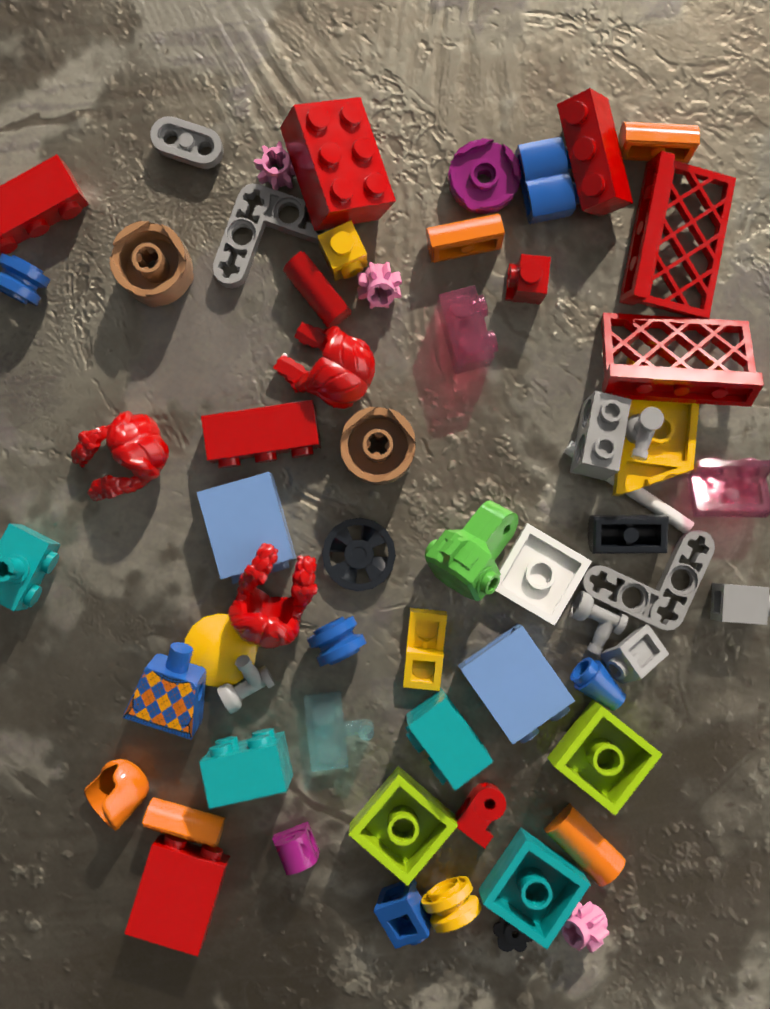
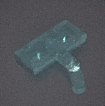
M341 691L304 695L311 772L349 768L346 736L359 735L362 740L368 741L374 736V723L369 719L344 721Z

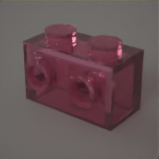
M475 285L439 294L436 306L455 374L489 366L495 357L494 353L498 352V344L494 331H487L484 317L488 316V308L484 295L478 296Z

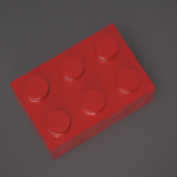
M361 97L293 105L280 130L314 231L335 228L350 220L353 224L379 220L396 202Z

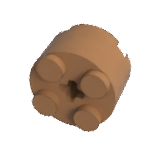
M139 221L128 225L116 236L110 257V268L117 282L137 301L149 307L167 305L178 300L194 280L192 259L180 238L171 228L163 224ZM155 260L156 265L150 268L149 263Z
M368 407L355 413L346 422L340 439L341 456L349 472L360 481L371 485H385L401 478L409 469L416 449L415 434L408 420L399 412L383 407ZM374 438L378 442L385 440L387 442L384 446L385 453L382 455L379 452L371 454L369 452L372 448L370 441Z

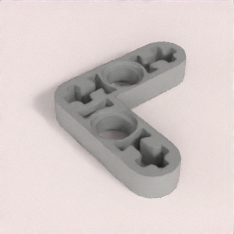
M253 183L243 187L238 194L213 262L212 269L218 282L222 286L232 289L241 286L245 282L266 226L319 244L317 235L320 234H318V231H314L311 223L307 222L306 229H302L306 220V212H308L305 201L260 184ZM256 195L260 196L263 206L256 205L252 214L254 221L258 222L257 224L248 219L250 206L247 202L248 199L254 200ZM286 206H294L299 211L298 219L293 223L282 222L279 219L281 209ZM242 227L250 229L253 233L251 241L246 245H238L233 241L234 232ZM230 248L237 254L246 255L245 258L237 255L235 266L239 273H232L229 278H226L222 267H229L233 260V255L228 249Z
M691 530L688 533H683L672 551L656 589L601 565L588 567L580 581L581 588L594 599L648 623L655 628L666 631L674 630L683 622L715 550L714 540L710 534L702 530ZM700 538L699 545L703 547V552L694 553L690 563H697L696 569L691 565L679 563L680 557L682 559H689L692 553V548L688 546V541ZM678 569L686 571L690 579L687 588L680 591L675 589L671 583L672 574ZM602 572V580L611 585H616L617 579L621 580V583L614 590L613 601L608 599L613 592L605 588H598L596 592L592 590L594 584L589 581L591 575L598 576ZM629 587H635L641 593V601L634 608H628L622 602V594ZM665 590L671 595L682 597L681 602L672 600L669 611L673 613V618L671 620L664 619L661 623V615L657 613V609L659 607L665 608L671 599L670 597L663 596Z

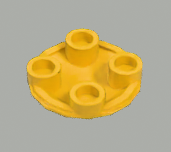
M225 613L203 617L191 627L184 642L193 648L190 663L206 669V685L220 687L226 683L234 685L241 681L244 676L235 665L236 659L241 655H247L254 665L258 652L257 645L249 644L237 635L235 629L230 624L228 614Z

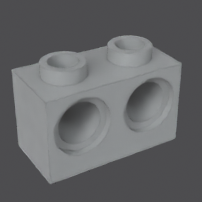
M594 391L582 403L570 473L607 480L619 472L632 399Z

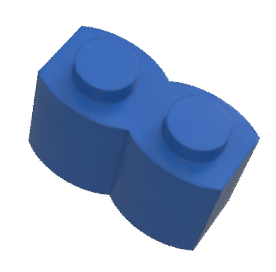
M562 137L518 145L515 156L519 160L521 170L520 186L528 223L534 224L572 216L580 200L576 183L572 182L568 169H572L567 146H564Z

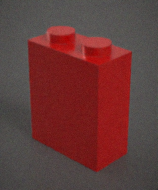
M168 833L165 835L160 834L151 846L124 934L198 957L206 939L231 856L224 854L223 850L218 846H215V848L206 844L198 846L188 843L186 839L175 837Z

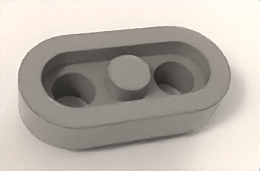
M171 116L158 119L151 128V141L156 150L165 157L202 169L215 167L223 158V144L219 135L212 129ZM170 136L177 137L176 142L173 144H167L166 140ZM204 147L212 148L208 155H201V149Z

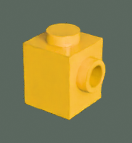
M351 220L317 235L320 250L335 281L341 278L348 279L354 277L368 266L367 253Z

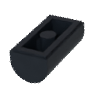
M590 515L588 522L589 549L593 554L667 553L669 516Z

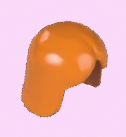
M116 759L104 765L100 775L85 787L84 794L97 815L111 829L117 831L146 799L149 792V782L143 771L136 764L128 760Z

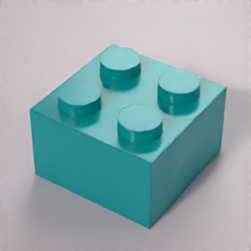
M442 688L406 714L408 726L405 729L408 732L406 734L407 738L419 753L426 750L429 754L428 760L431 763L429 767L442 785L449 781L456 791L493 762L482 741Z
M274 728L255 731L252 733V738L238 741L237 736L219 739L215 741L216 746L210 747L207 754L199 761L209 809L287 792L294 775L285 732L275 733Z
M520 827L478 890L484 906L545 949H548L591 884L580 868Z

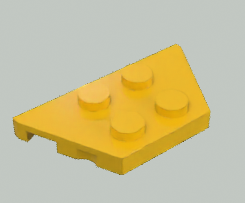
M630 358L626 359V365L634 364ZM631 400L628 419L635 414H640L648 407H655L663 413L664 422L660 428L655 430L647 450L649 453L646 461L636 460L631 457L635 444L625 437L619 472L614 476L612 496H621L688 473L694 469L699 404Z

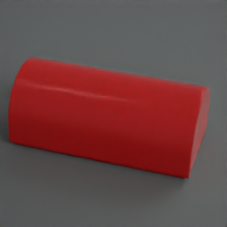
M304 251L298 252L286 263L283 272L328 329L337 326L352 314L348 305Z

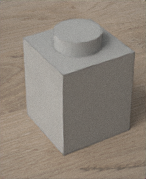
M712 583L710 620L767 625L768 617H770L769 587Z

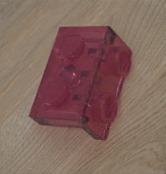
M717 457L697 460L694 469L688 476L693 517L768 518L770 515V495L766 478L770 473V460H757L755 458L721 460Z

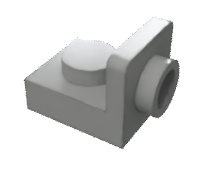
M647 623L635 629L617 646L604 650L600 656L611 676L617 679L620 684H625L642 679L666 658L669 653Z

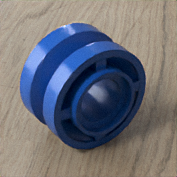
M2 253L0 256V266L2 267L0 272V292L27 305V303L37 306L41 297L36 290L38 288H47L51 280L43 275L44 272L31 263L15 255L11 257Z
M354 616L346 619L340 617L313 632L314 635L306 639L310 648L320 649L321 652L316 657L320 667L330 664V666L354 655L360 651L359 648L367 643L363 634L353 633V629L357 625Z

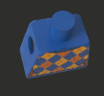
M181 642L172 643L168 656L156 654L143 671L123 715L124 719L192 740L203 719L207 671L204 667L190 663L193 648L190 645Z

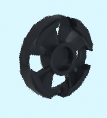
M360 517L347 519L331 530L325 539L322 556L324 568L334 582L345 589L363 591L373 589L386 580L393 570L396 553L394 541L388 531L377 522ZM362 525L361 540L353 541L347 527ZM386 543L388 557L374 556L373 548ZM330 551L344 553L345 561L332 566ZM365 568L371 582L357 584L358 569Z

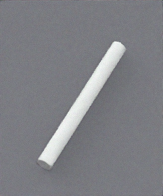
M571 441L564 450V453L571 458L575 450L574 441ZM615 474L605 481L614 486ZM644 488L626 493V495L654 514L669 516V524L684 534L692 529L693 521Z

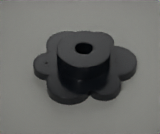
M499 917L500 922L495 923L493 926V932L498 936V947L504 952H509L513 949L518 952L525 951L527 942H532L533 939Z

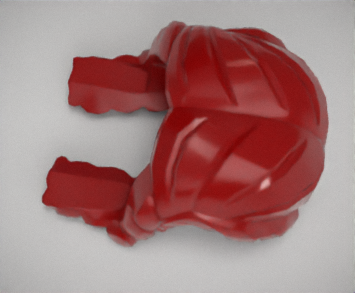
M301 322L294 337L304 345L308 344L312 348H319L323 351L322 357L314 364L310 371H306L303 365L296 363L292 358L287 357L286 354L279 357L277 363L273 366L277 373L291 384L294 392L311 393L333 408L347 409L352 407L354 402L360 400L366 394L368 387H370L375 373V358L370 350V346L364 340L347 335L337 326L323 330L311 324Z
M130 411L120 413L107 426H99L96 429L79 433V442L71 451L72 462L84 468L98 451L102 441L106 439L112 458L121 466L131 470L134 475L130 478L105 475L94 480L87 491L92 501H101L106 498L112 499L118 495L133 493L136 490L142 489L151 480L160 476V472L169 457L168 445L162 439L160 429L155 420L146 414H132Z
M262 543L257 549L256 556L252 559L251 565H248L244 569V573L239 577L237 596L229 607L228 617L231 626L243 641L264 649H274L278 646L291 644L298 636L301 616L307 605L312 601L313 596L317 594V585L314 584L317 564L316 558L297 556L295 572L292 575V596L289 598L270 597L265 592L256 588L258 585L265 584L268 578L267 575L272 571L273 564L278 559V549L274 548L272 544Z

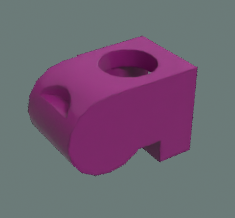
M308 821L273 835L272 840L286 875H293L304 871L317 862L320 850Z

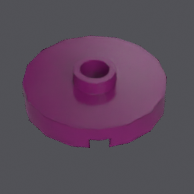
M483 138L470 141L458 149L450 163L448 184L450 193L459 205L470 212L488 214L498 212L510 204L518 191L521 170L519 160L506 145H500L493 142L494 140ZM484 174L489 177L490 181L481 183L477 177Z

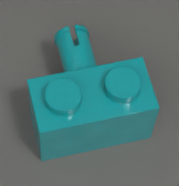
M9 523L0 540V605L14 612L27 610L28 607L34 606L42 593L40 584L45 574L51 573L59 560L60 555L57 551L61 545L60 543L22 524Z

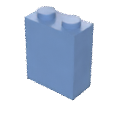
M262 473L197 492L220 579L231 577L232 584L238 583L239 577L244 573V569L251 565L252 559L255 558L257 549L262 543L272 544L274 548L278 549V559L273 564L270 573L290 568L288 561L297 559L272 473Z
M518 623L458 665L513 745L518 741L523 744L534 738L539 733L538 727L549 719L551 722H555L565 716L570 711L568 706L575 701L527 631Z

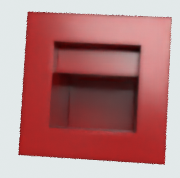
M521 254L517 264L509 263L505 301L541 305L548 291L551 257Z

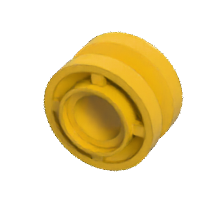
M467 876L446 879L433 886L422 897L421 903L427 913H433L430 917V923L435 932L445 933L459 929L472 921L481 912L482 906L478 897L470 895L473 891V886Z

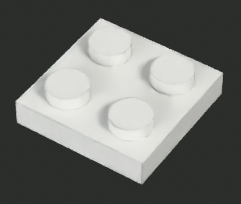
M527 523L499 568L501 573L500 582L495 591L555 626L592 561Z

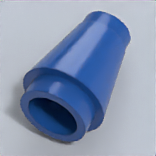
M587 657L580 661L573 669L570 679L574 682L576 690L608 707L611 711L618 709L624 703L626 694L599 660L594 661L592 658Z

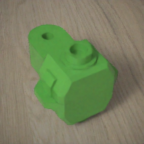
M489 500L478 508L463 529L445 530L438 540L435 539L429 543L425 551L426 562L435 577L451 589L474 601H481L486 594H492L499 585L501 575L495 559L513 537L518 526V515Z

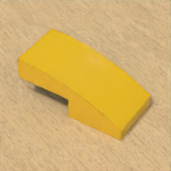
M410 608L403 688L440 691L447 611Z

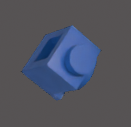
M415 878L408 886L403 881L382 888L374 908V913L395 949L408 944L417 945L429 937L432 926L430 917L432 915L424 910L421 903L422 897L416 888L417 882Z

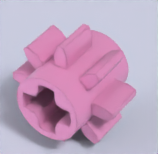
M278 142L276 147L269 149L265 145L262 146L264 152L262 159H254L256 169L262 171L257 176L260 184L269 182L272 188L277 191L279 187L287 186L290 189L293 188L291 179L296 174L289 154L283 149L282 143ZM275 164H277L280 168H281V167H284V168L281 169V170H278L276 167H272V166L275 165Z
M370 262L365 273L357 274L360 285L357 287L358 298H368L371 309L374 307L389 308L394 298H401L399 287L402 284L400 272L391 273L389 262H386L384 265Z
M590 901L583 906L579 902L561 928L562 935L570 946L578 951L587 947L591 953L604 944L602 939L609 935L606 915L598 906Z

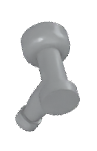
M648 407L640 414H635L628 419L625 437L635 444L631 457L636 460H647L649 453L647 450L655 430L660 428L664 422L663 413L658 408Z
M582 590L576 595L569 612V617L577 621H584L590 618L599 622L593 640L587 647V650L597 655H601L602 647L608 640L611 632L620 635L628 622L627 614L622 612L615 614L595 605L593 597Z
M247 655L239 656L235 662V665L242 672L246 680L235 687L226 683L217 688L218 694L230 714L235 713L241 708L242 699L265 686L271 688L276 685L267 667L264 665L257 670Z

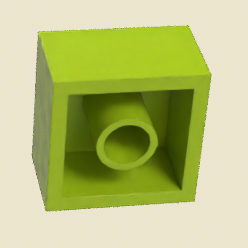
M592 699L547 758L556 769L616 815L663 754Z
M397 766L350 822L348 835L408 886L457 828L458 824L455 814L400 766Z

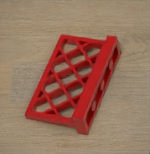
M661 151L646 163L619 303L631 306L638 303L692 318L709 319L736 183L735 177L675 161V154ZM674 173L684 175L692 188L682 196L679 195L672 183ZM708 183L723 186L721 200L715 205L712 204L703 189V186ZM692 193L696 194L705 209L703 213L695 218L692 217L683 202V199ZM675 205L685 222L683 226L675 231L671 229L665 219L667 209ZM707 214L715 226L714 236L708 240L705 239L696 224V221ZM688 227L699 246L686 254L676 234ZM668 240L679 259L666 267L658 253L660 245ZM699 250H702L708 260L707 271L701 275L698 274L689 259L691 255ZM682 263L692 281L679 289L669 270ZM659 276L663 278L672 293L665 299L650 296L653 280ZM695 285L702 297L700 308L690 306L682 292ZM673 298H675V300L677 301V303H676V302H672V301H670V300H672Z
M605 312L602 314L603 393L632 400L751 407L764 386L762 373L756 372L749 321ZM611 326H624L632 334L622 340L612 332ZM650 328H658L669 336L662 342H659L647 331ZM687 330L697 331L705 339L696 344L683 333ZM723 332L739 333L740 342L734 347L719 335ZM638 338L652 349L644 356L630 346ZM674 340L689 351L682 358H679L666 348ZM710 343L725 353L718 361L703 350ZM622 352L634 364H614L613 358ZM659 354L672 366H654L649 360ZM695 356L709 368L693 369L687 362ZM732 358L744 368V372L730 371L724 364Z

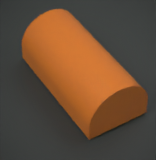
M623 122L618 138L623 160L650 161L658 153L665 151L675 154V161L688 163L700 144L699 126Z
M499 213L426 228L430 259L433 263L499 250L502 248L505 234Z
M153 797L147 807L142 824L149 830L163 834L168 833L175 837L215 848V846L218 847L226 818Z
M571 803L544 829L600 887L611 883L625 866L626 860L623 855Z

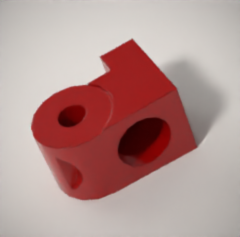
M490 782L477 784L455 812L457 828L484 849L494 837L488 828L489 824L499 819L506 810V800L500 789Z

